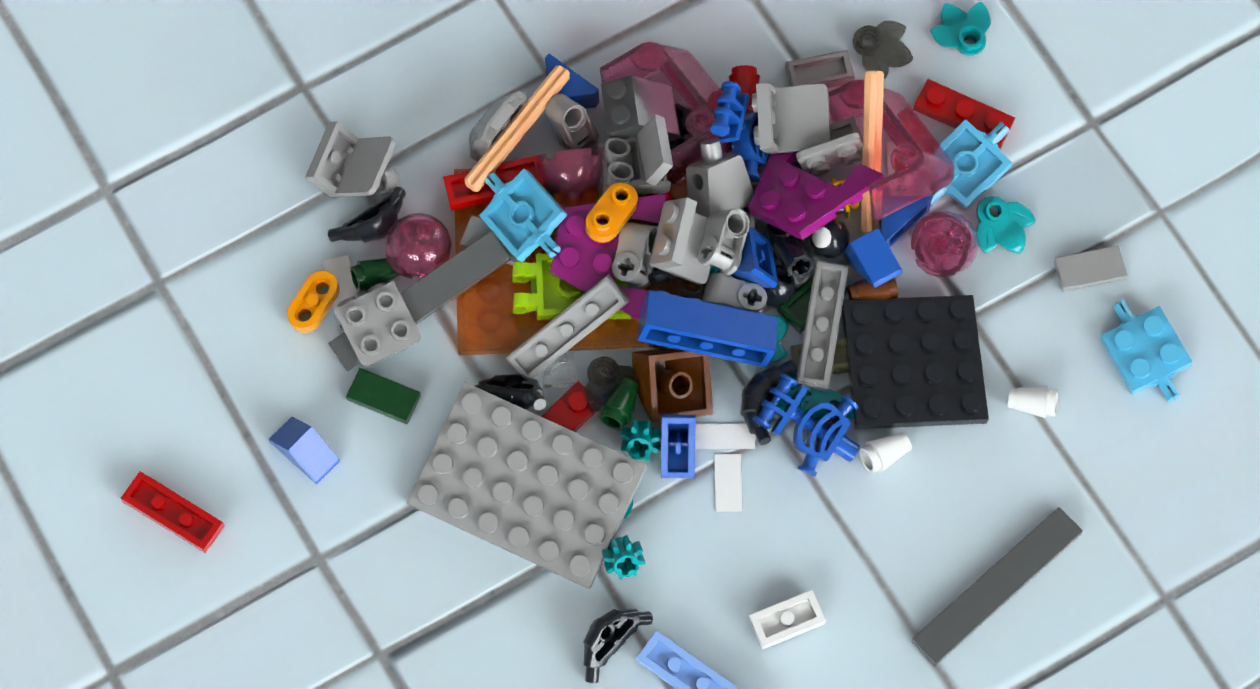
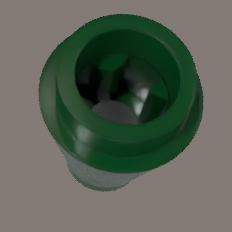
M394 256L391 258L357 261V265L350 267V273L356 290L358 292L363 290L367 292L369 288L376 284L386 283L396 276H400L401 267L398 259Z
M622 378L600 407L601 414L599 419L606 426L622 430L625 425L630 423L639 390V385L629 378Z

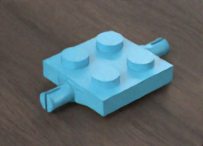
M964 120L920 163V168L933 179L935 184L926 193L932 197L930 207L945 194L967 210L1012 167V162L1000 151L997 145L1010 132L1007 126L1004 127V123L1000 122L987 135L977 130L967 120Z
M523 169L512 181L506 184L499 179L496 173L489 174L488 176L491 179L486 177L485 183L494 191L495 195L491 203L479 215L517 260L523 262L539 246L546 251L549 257H555L557 254L554 251L559 253L561 248L552 240L550 235L568 216L567 213L528 170Z
M1121 300L1120 304L1119 302L1115 303L1112 307L1119 316L1121 323L1116 328L1101 334L1100 339L1130 392L1133 395L1145 388L1159 386L1167 402L1177 399L1180 394L1177 392L1171 379L1176 373L1190 367L1192 360L1163 310L1158 306L1144 314L1133 316L1125 300Z

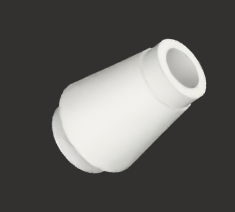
M1050 385L1010 388L1008 408H1015L1016 410L1046 419L1047 415L1056 416L1058 390L1050 389Z
M901 432L866 442L864 447L859 450V456L868 472L873 473L877 471L881 473L906 454V452L910 451L911 443L907 435Z

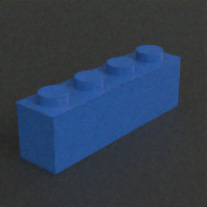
M649 290L640 306L637 341L766 368L776 352L778 317L769 316L759 311L750 312L736 309L730 305L708 303L698 298L675 296L665 291Z

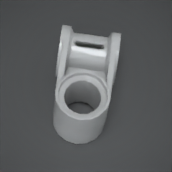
M556 94L547 102L546 116L556 133L558 142L571 157H576L579 154L578 150L591 140L596 141L599 139V133L582 105L564 94Z
M736 208L713 212L709 215L697 255L698 261L701 264H711L719 268L722 274L728 276L738 269L742 261V251L750 228V221L746 212Z
M626 223L619 232V243L612 264V271L618 280L626 282L631 288L643 289L650 284L648 275L654 271V267L649 265L658 226Z
M712 273L708 276L701 300L718 305H730L736 309L750 312H763L767 302V294L764 288L758 284L734 279L721 273Z

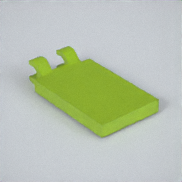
M536 253L535 263L513 262L512 283L531 281V293L520 292L513 294L514 314H526L531 311H537V320H552L582 296L584 292L551 275L550 270L553 257H549L547 253ZM615 279L617 285L629 287L626 282ZM618 310L608 319L632 318L628 314Z

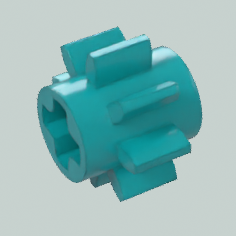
M633 419L631 429L627 427L622 429L621 438L623 441L621 451H627L632 459H645L649 461L651 452H660L661 442L659 440L661 429L655 430L651 420L637 421Z
M628 535L610 539L609 548L602 550L606 572L609 574L615 571L621 580L623 577L636 576L639 565H645L646 563L640 541L632 544Z

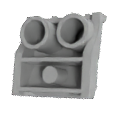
M518 90L490 106L470 132L469 145L470 157L478 162L526 103V94Z
M614 137L608 139L606 143H598L595 155V179L597 196L599 198L602 197L611 185L620 182L634 187L638 196L662 194L670 191L671 183L667 181L666 175L656 186L645 183L638 137L627 139ZM622 194L616 196V198H627Z

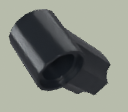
M768 224V237L772 243L774 258L779 259L788 276H794L797 280L808 276L811 269L815 267V263L804 242Z

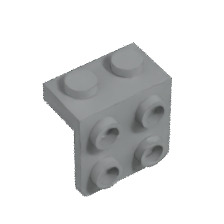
M770 83L756 84V93L752 94L753 111L758 113V126H754V141L756 145L760 146V150L766 154L799 152L831 141L829 91L826 85L820 83L775 88Z
M855 116L830 124L831 141L796 153L797 160L804 171L814 176H820L828 173L831 170L830 167L842 163L845 166L852 165L862 159L863 138Z
M338 121L329 122L305 178L330 197L373 195L381 184V178L392 157L396 141L390 136L358 138Z
M690 198L666 201L663 204L649 265L695 284H705L708 280L711 264H701L698 261L697 255L708 218L695 213L697 201Z
M394 281L387 284L385 282L376 284L367 290V294L355 298V296L341 301L337 305L338 307L334 309V317L340 329L343 328L360 364L364 367H369L418 343L421 339V334Z

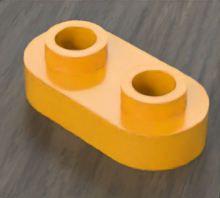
M620 182L611 185L586 217V233L592 240L605 243L617 236L637 208L638 194L634 187ZM622 194L625 195L627 199L618 200L616 196ZM599 219H605L608 221V223L606 225H600L597 223V221Z
M324 270L312 273L289 305L287 318L296 331L307 333L315 330L337 299L340 287L332 273ZM323 287L329 288L325 294L318 293ZM304 314H311L307 321H301V317Z

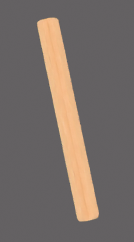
M561 65L553 68L467 174L464 181L468 188L474 192L480 191L485 184L486 177L490 178L488 175L494 173L546 109L547 102L551 97L558 94L570 79V73Z
M866 71L864 74L862 164L882 173L884 73L882 71ZM873 187L862 194L860 229L865 233H869L877 228L880 230L881 187L877 190Z

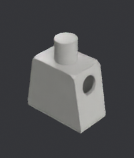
M718 138L700 142L703 159L688 165L686 169L688 198L697 201L695 213L708 218L713 212L736 208L741 209L749 205L754 191L743 158L739 154L722 152L720 139Z

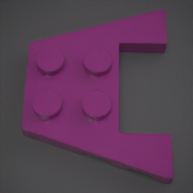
M798 152L770 154L748 208L751 216L803 240L836 218L837 211L848 204L855 205L863 199L862 194L873 187L877 190L886 181L882 173L859 163L842 185L837 187L793 166L797 160L796 153Z
M666 195L638 197L637 208L628 221L658 226L663 204L666 202ZM596 203L563 207L568 216L559 224L556 244L561 250L559 253L554 251L557 255L553 257L550 270L551 275L584 293L608 274L614 282L616 279L612 271V264L619 243V233L613 240L605 243L592 240L586 233V217ZM599 219L597 223L600 225H606L608 221L605 219ZM618 285L630 299L619 310L639 322L640 306L648 291Z

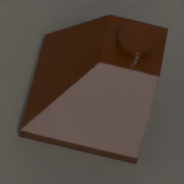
M674 348L631 352L633 381L639 385L638 396L648 419L652 423L661 422L662 415H696L698 417L713 414L709 356Z

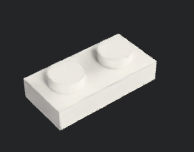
M813 590L749 615V621L762 649L826 623Z

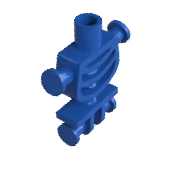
M731 81L723 82L721 86L723 95L717 99L718 108L715 109L713 114L716 121L711 124L710 131L719 136L721 143L732 142V151L743 158L750 182L759 181L758 167L766 166L770 154L760 150V146L756 145L754 141V126H758V113H754V111L746 112L750 96L747 93L740 94L741 87L737 83Z
M781 373L779 375L781 380L776 388L771 387L769 390L774 397L770 402L763 400L761 403L763 409L758 416L754 415L752 419L762 427L770 429L771 425L769 423L773 416H778L779 419L770 431L774 435H780L789 419L796 423L793 433V444L799 452L806 455L802 466L798 465L797 467L798 470L816 476L817 472L814 470L818 460L828 461L833 452L846 461L851 462L858 453L860 445L844 435L851 425V421L846 416L852 410H857L859 408L858 405L844 394L841 397L843 401L837 407L830 403H817L803 412L797 409V406L808 391V388L799 386L792 398H790L787 394L792 386L796 387L798 383L788 375ZM779 401L787 404L784 411L777 407ZM819 409L827 411L817 420L811 418V415ZM832 417L836 419L827 427L823 425L827 420H829ZM803 428L808 430L805 444L802 440ZM816 437H819L818 442H817V446H816V451H814L815 439H816Z

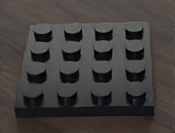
M973 295L891 298V300H843L842 317L851 399L859 407L857 410H853L855 429L987 423L989 416Z

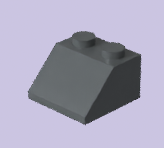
M633 75L601 84L607 132L610 138L627 139L637 137L641 129L656 114L665 118L669 142L681 139L674 92L671 85Z

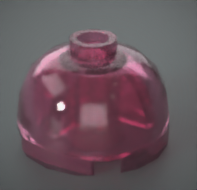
M592 148L555 151L556 158L548 159L546 153L537 156L538 172L545 188L551 190L552 193L563 194L564 200L582 199L583 192L593 189L598 184L602 174L601 149H597L593 153Z
M950 211L932 213L920 219L913 230L911 238V249H915V255L918 258L915 260L917 265L927 274L938 278L957 275L970 267L977 256L979 246L978 235L972 223L963 215Z
M413 213L399 219L391 228L385 243L387 250L385 255L392 268L404 277L411 279L413 275L425 277L449 260L452 246L450 234L444 224L434 216L425 213Z

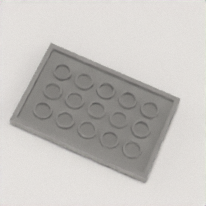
M464 382L406 504L590 589L604 561L602 550L608 549L610 539H614L648 466Z

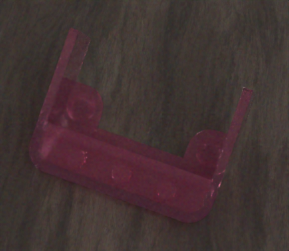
M645 42L600 67L601 82L606 83L630 75L646 79L661 70L693 111L686 119V128L692 138L671 150L673 167L669 170L670 182L674 185L686 178L688 165L703 159L700 142L712 138L719 139V136L710 131V127L716 121L713 114L715 109L718 108L717 99L723 95V92L688 50L655 42ZM720 142L722 152L729 153L732 151V142Z
M864 80L850 81L829 92L830 124L852 116L858 118L863 115ZM885 87L883 97V129L897 148L893 150L890 157L891 166L895 173L869 185L871 215L875 222L948 186L954 179V164L904 97L900 93Z

